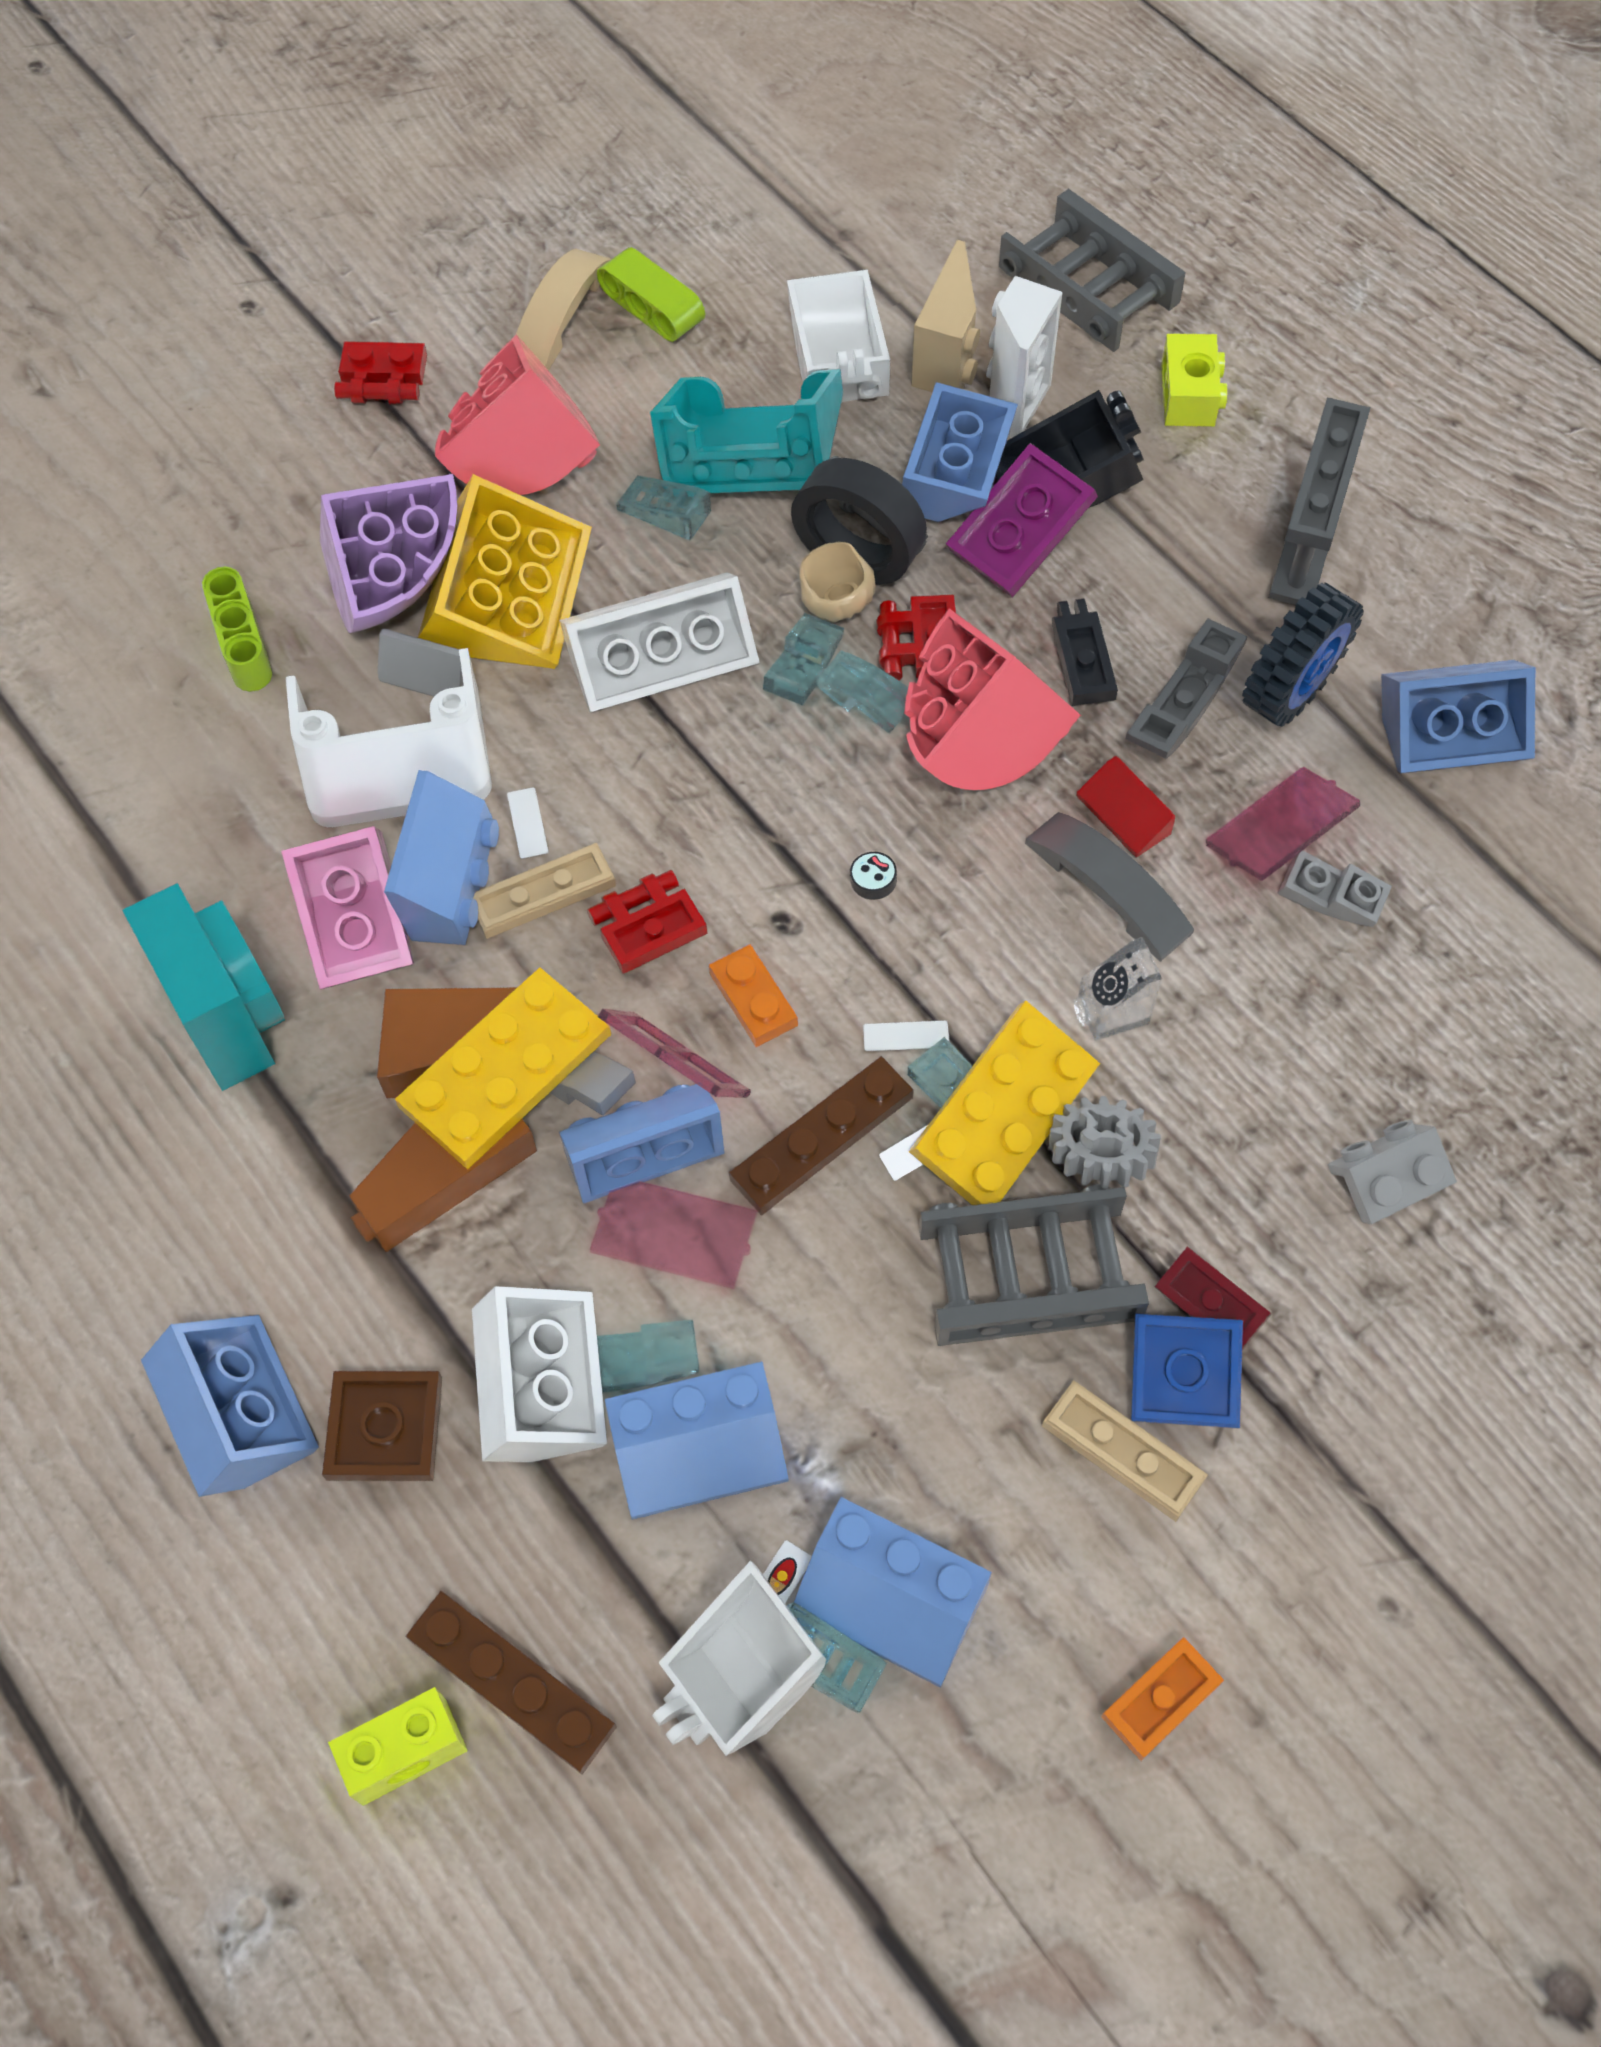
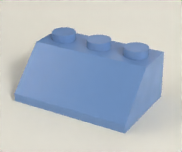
M936 382L902 481V485L919 504L925 519L941 522L986 506L1018 404Z
M1516 660L1381 674L1382 721L1397 771L1399 773L1535 758L1536 667Z
M418 770L384 893L411 941L465 945L470 927H475L477 923L478 903L473 898L476 891H479L480 887H485L489 875L487 860L490 848L497 845L499 826L497 820L492 818L485 800L429 771Z
M702 1082L692 1086L678 1085L672 1087L663 1096L646 1102L632 1101L619 1107L616 1112L597 1119L591 1117L580 1119L572 1123L568 1129L559 1132L563 1149L583 1204L725 1154L720 1111L717 1103Z
M259 1315L170 1324L141 1359L199 1497L245 1489L313 1454L319 1448Z
M763 1362L605 1399L615 1452L632 1520L789 1482Z
M840 1497L814 1549L791 1611L941 1688L988 1588L992 1572Z

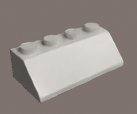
M728 572L559 620L572 666L590 712L760 663L738 576Z

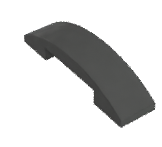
M1207 618L1188 645L1185 658L1154 703L1146 705L1127 732L1125 739L1165 759L1171 756L1188 737L1211 704L1240 655L1248 636Z
M1057 812L1026 838L1025 844L1057 872L1064 867L1067 868L1128 922L1126 932L1160 962L1193 934V926L1158 882L1119 846L1087 824L1069 815Z

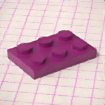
M1030 443L991 489L986 506L973 510L946 542V545L952 553L1013 598L1098 496L1094 488Z

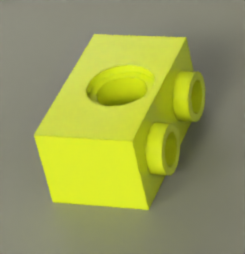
M1167 334L1161 362L1165 426L1215 427L1218 410L1225 409L1227 403V383H1220V378H1223L1225 353L1218 352L1217 334Z
M435 1687L328 1742L349 1796L363 1806L468 1751L447 1700Z

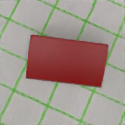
M1117 756L1108 760L1077 791L1076 796L1136 858L1172 834L1175 822L1173 812Z

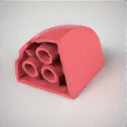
M516 334L481 370L479 374L482 377L473 395L470 396L467 392L461 395L448 415L452 420L449 432L447 433L445 430H442L438 435L435 445V457L464 483L467 484L474 474L519 495H525L552 486L568 475L575 467L582 468L595 457L597 453L596 448L600 446V443L592 427L570 396Z
M950 608L935 627L919 656L924 665L917 683L909 682L904 714L910 718V732L906 734V738L916 760L942 782L965 790L992 789L1006 785L1024 776L1046 758L1059 741L1068 734L1070 728L1081 716L1014 655Z

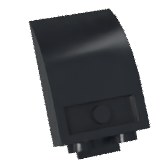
M1100 390L1008 439L996 473L998 481L1030 443L1095 489L1098 497L1090 507L1098 505L1143 481L1137 464L1144 461V458L1133 438L1141 433V430L1123 393L1119 390L1113 391L1107 396L1106 404Z

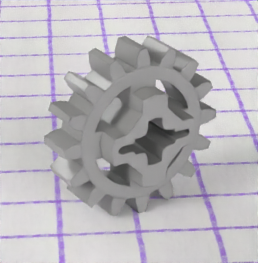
M1106 1096L1100 1097L1099 1104H1092L1084 1097L1080 1100L1079 1108L1066 1104L1064 1105L1063 1115L1055 1114L1052 1128H1050L1048 1149L1053 1150L1052 1161L1054 1164L1065 1163L1064 1175L1068 1177L1076 1173L1081 1174V1184L1088 1185L1092 1179L1100 1180L1102 1189H1108L1110 1181L1117 1180L1122 1187H1129L1130 1176L1143 1181L1146 1178L1147 1169L1154 1170L1156 1167L1161 1135L1155 1133V1120L1143 1121L1144 1110L1142 1108L1133 1111L1127 1110V1101L1123 1099L1115 1106L1109 1104Z

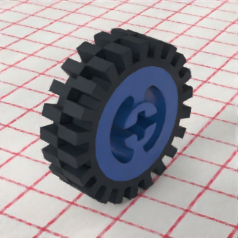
M1326 582L1310 589L1306 598L1301 597L1298 600L1294 612L1289 610L1283 618L1284 624L1281 628L1276 627L1271 634L1273 639L1270 644H1265L1260 652L1262 657L1254 662L1251 668L1253 673L1245 682L1247 687L1242 693L1244 697L1243 703L1276 726L1283 727L1286 723L1292 722L1295 715L1299 716L1304 710L1306 703L1310 704L1315 699L1316 691L1318 689L1322 690L1327 684L1326 679L1330 673L1334 674L1338 668L1337 662L1339 659L1345 657L1349 650L1346 646L1354 640L1357 634L1355 631L1360 627L1362 621L1360 618L1364 613L1363 606Z

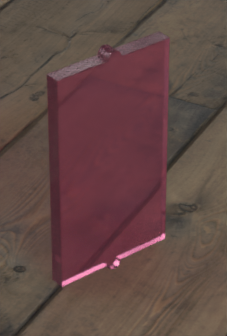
M1302 767L1206 839V846L1228 859L1231 867L1238 866L1260 881H1263L1360 807V800L1337 787L1335 780L1327 781L1309 769Z
M637 1181L609 1191L605 1206L597 1211L600 1221L590 1247V1253L735 1289L744 1256H748L751 1253V1247L748 1242L757 1216V1210Z

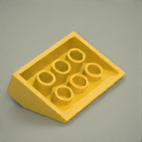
M473 474L457 500L456 524L451 546L441 570L433 581L417 638L456 649L468 648L470 658L555 669L559 663L564 643V635L559 620L570 617L592 527Z

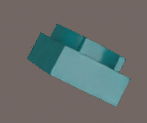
M176 883L123 909L125 917L177 1015L220 1089L224 1091L275 1065L260 1033L285 1021V1017L223 900L194 913L182 889Z

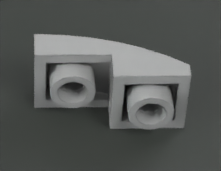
M1300 850L1293 857L1278 894L1319 913L1351 923L1373 927L1379 919L1392 886L1352 864H1349L1343 871H1340L1313 855Z
M592 1052L550 1093L568 1105L577 1099L603 1116L636 1081L633 1070L604 1055Z

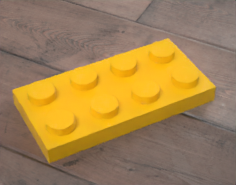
M539 967L396 1097L395 1101L400 1110L468 1170L611 1036L610 1026Z
M1025 1000L1017 1006L908 1152L971 1205L1001 1202L1050 1134L1055 1114L1063 1115L1064 1105H1071L1100 1063Z

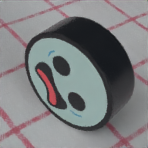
M881 852L861 854L853 861L850 868L851 886L855 893L865 899L877 900L888 896L893 892L897 884V868L894 861L888 855Z

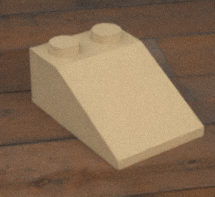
M956 241L914 325L912 387L933 392L936 382L963 389L965 384H972L977 371L978 360L973 359V354L978 346L980 329L975 328L976 305L964 241Z

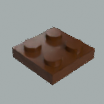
M333 1371L322 1476L326 1481H433L442 1387L440 1372Z

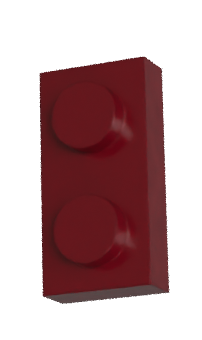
M1188 1246L1154 1286L1191 1317L1243 1320L1242 1350L1272 1315L1270 1311Z

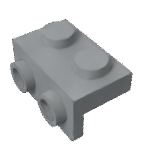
M1412 1120L1392 1124L1383 1130L1384 1137L1371 1143L1370 1141H1361L1351 1144L1341 1150V1158L1328 1164L1331 1174L1344 1176L1363 1223L1374 1224L1457 1182L1436 1127L1414 1124Z

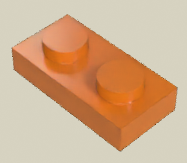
M751 944L709 964V973L755 1047L798 1026L797 1015Z
M1183 1637L1102 1714L1101 1718L1137 1758L1142 1761L1223 1683L1224 1679Z

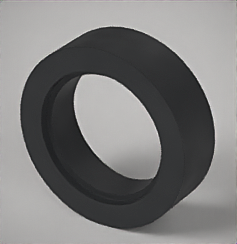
M833 458L820 463L804 483L791 506V518L795 531L810 552L828 543L846 542L851 544L873 569L875 585L889 584L900 579L909 568L926 539L927 527L925 517L911 493L885 471L856 459ZM826 499L844 501L868 513L885 530L891 545L873 543L849 531L833 515Z

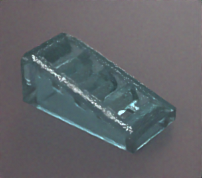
M637 475L616 504L617 510L687 540L693 538L711 512L710 492L690 485ZM641 491L646 493L641 501L635 500ZM654 497L659 498L655 504L650 503ZM667 502L671 503L670 507L665 506Z
M792 1602L786 1605L812 1641L817 1638L823 1642L819 1650L826 1658L825 1667L835 1649L843 1653L831 1677L828 1678L822 1674V1670L811 1687L857 1714L860 1713L887 1662L797 1603ZM854 1661H857L864 1666L852 1688L848 1691L841 1685Z

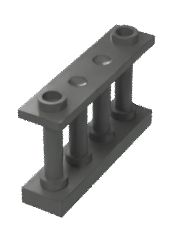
M1069 188L1057 196L1054 224L1026 244L1021 243L1008 232L1001 236L999 267L1010 277L1014 278V276L1061 291L1060 313L1112 352H1115L1120 347L1123 321L1151 299L1168 311L1177 306L1181 301L1186 272ZM1064 236L1080 246L1055 265H1051L1039 256L1041 252ZM1092 257L1097 258L1109 267L1083 287L1067 276ZM1122 278L1138 288L1113 308H1110L1096 298Z
M1327 397L1268 598L1296 605L1301 597L1306 598L1308 591L1313 587L1316 588L1319 584L1371 407Z
M1097 1184L1088 1186L1079 1193L959 1207L955 1203H942L931 1207L929 1211L921 1212L920 1239L938 1238L949 1300V1303L944 1308L937 1309L935 1332L937 1345L945 1346L1135 1322V1314H1145L1149 1305L1145 1283L1130 1285L1128 1281L1123 1280L1111 1217L1121 1216L1127 1197L1125 1187L1102 1189L1101 1185ZM1090 1220L1103 1284L1099 1286V1289L1078 1291V1288L1072 1287L1060 1223ZM1040 1226L1052 1290L1048 1292L1047 1296L1027 1298V1295L1021 1293L1010 1229ZM989 1232L1000 1297L996 1299V1302L975 1304V1301L969 1299L959 1236Z

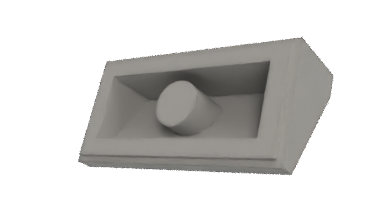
M388 629L381 630L379 635L377 671L381 682L433 697L445 689L464 686L459 649Z

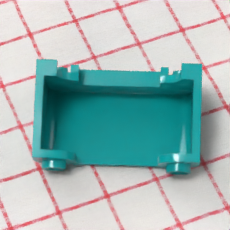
M841 369L812 372L805 378L801 386V399H798L795 405L725 408L722 391L716 382L706 377L680 378L650 412L660 472L664 483L672 491L681 494L800 490L815 467L823 461L830 459L843 398Z

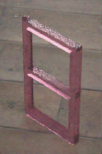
M604 1008L599 1013L598 1018L715 1097L747 1098L750 1095L751 1090L637 1013ZM631 1025L638 1026L666 1046L659 1045ZM684 1061H690L721 1083L714 1082Z

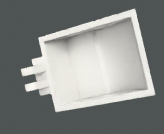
M868 270L787 280L793 333L802 381L804 382L805 378L815 371L841 369L843 385L842 402L889 396L890 357Z
M751 1560L659 1661V1664L675 1686L663 1698L666 1704L656 1710L652 1717L659 1726L677 1717L679 1723L666 1733L672 1745L689 1736L696 1745H699L711 1735L725 1756H728L767 1734L806 1693L825 1667V1656Z

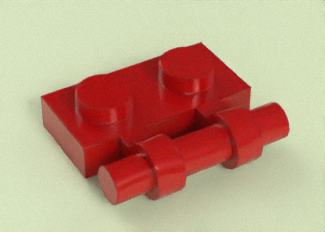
M344 341L338 371L341 382H335L334 386L336 399H351L352 403L366 404L367 399L388 400L389 404H403L404 400H419V385H423L427 361L425 343Z
M954 594L910 596V611H897V604L891 600L883 601L880 604V615L876 619L877 633L882 637L883 646L879 650V664L884 669L887 681H900L903 677L902 667L908 664H915L916 679H918L924 665L919 656L927 640L949 608L956 613ZM904 632H912L913 643H900L899 635Z
M672 870L658 876L651 873L639 879V885L620 894L613 891L601 897V903L587 909L588 916L594 926L609 919L612 920L613 923L600 928L601 937L623 974L708 934L707 924L685 888L667 896L666 892L679 887L676 875ZM647 901L651 904L632 914L628 912V910Z

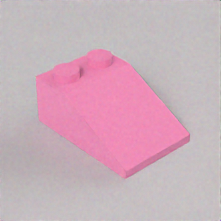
M372 826L281 851L318 985L321 990L414 964L407 932L384 893L391 869V862L382 831Z

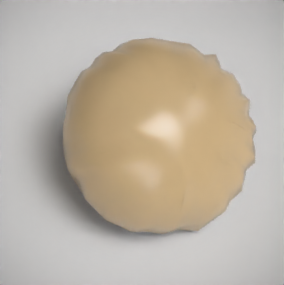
M846 542L824 544L809 552L803 558L800 565L799 577L802 601L809 611L819 618L831 622L851 618L854 614L863 611L865 606L872 601L876 588L874 571L851 544Z

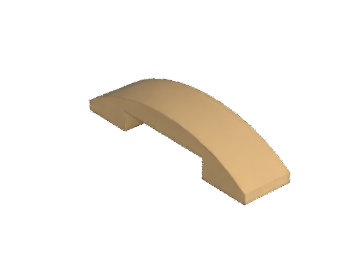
M579 249L570 250L551 267L533 294L516 334L548 371L563 348L561 334L587 291L592 290L596 292L599 288L597 270L610 261L611 258Z

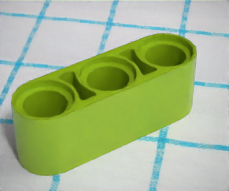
M632 247L626 248L597 270V279L603 291L612 300L669 342L676 341L705 319L706 312L703 303L691 289Z
M226 566L212 569L204 576L202 588L222 655L235 685L243 691H258L271 681L272 668L248 593L237 570Z

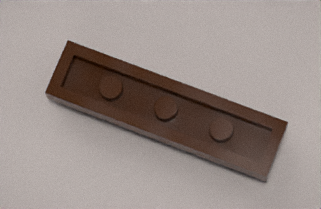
M880 1056L729 1172L730 1181L762 1216L913 1099L914 1089Z
M442 1591L439 1592L405 1636L412 1644L582 1775L617 1728L613 1721Z

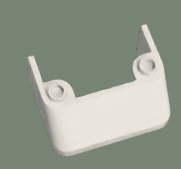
M468 648L459 649L464 686L445 689L434 696L430 703L431 722L340 736L337 722L330 713L322 710L308 711L295 676L286 677L292 741L306 802L311 816L316 823L324 827H339L406 816L418 770L429 771L483 800L489 795L492 781L479 691Z

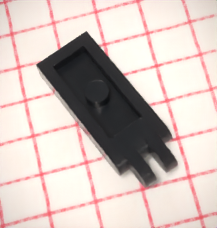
M1084 598L1075 599V614H1071L1068 601L1057 602L1058 616L1052 617V629L1072 706L1116 700L1118 688L1097 611L1088 612Z

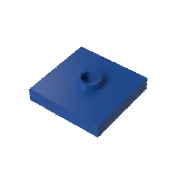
M1135 1314L1131 1421L1239 1429L1243 1320Z

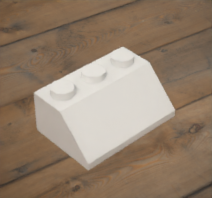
M1014 276L1005 292L999 291L992 307V316L996 317V325L989 340V347L993 349V356L986 373V377L991 379L989 397L1018 404L1009 432L1010 438L1025 431L1051 386L1062 299L1061 291Z
M495 1286L472 1308L482 1461L535 1462L600 1448L606 1445L607 1438L593 1293Z

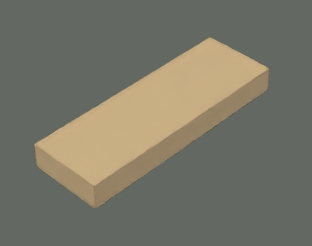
M594 843L476 891L473 899L478 903L477 920L486 939L611 889L616 886V881L598 844Z
M1074 1380L1043 1421V1428L1175 1522L1179 1519L1208 1476L1204 1471Z

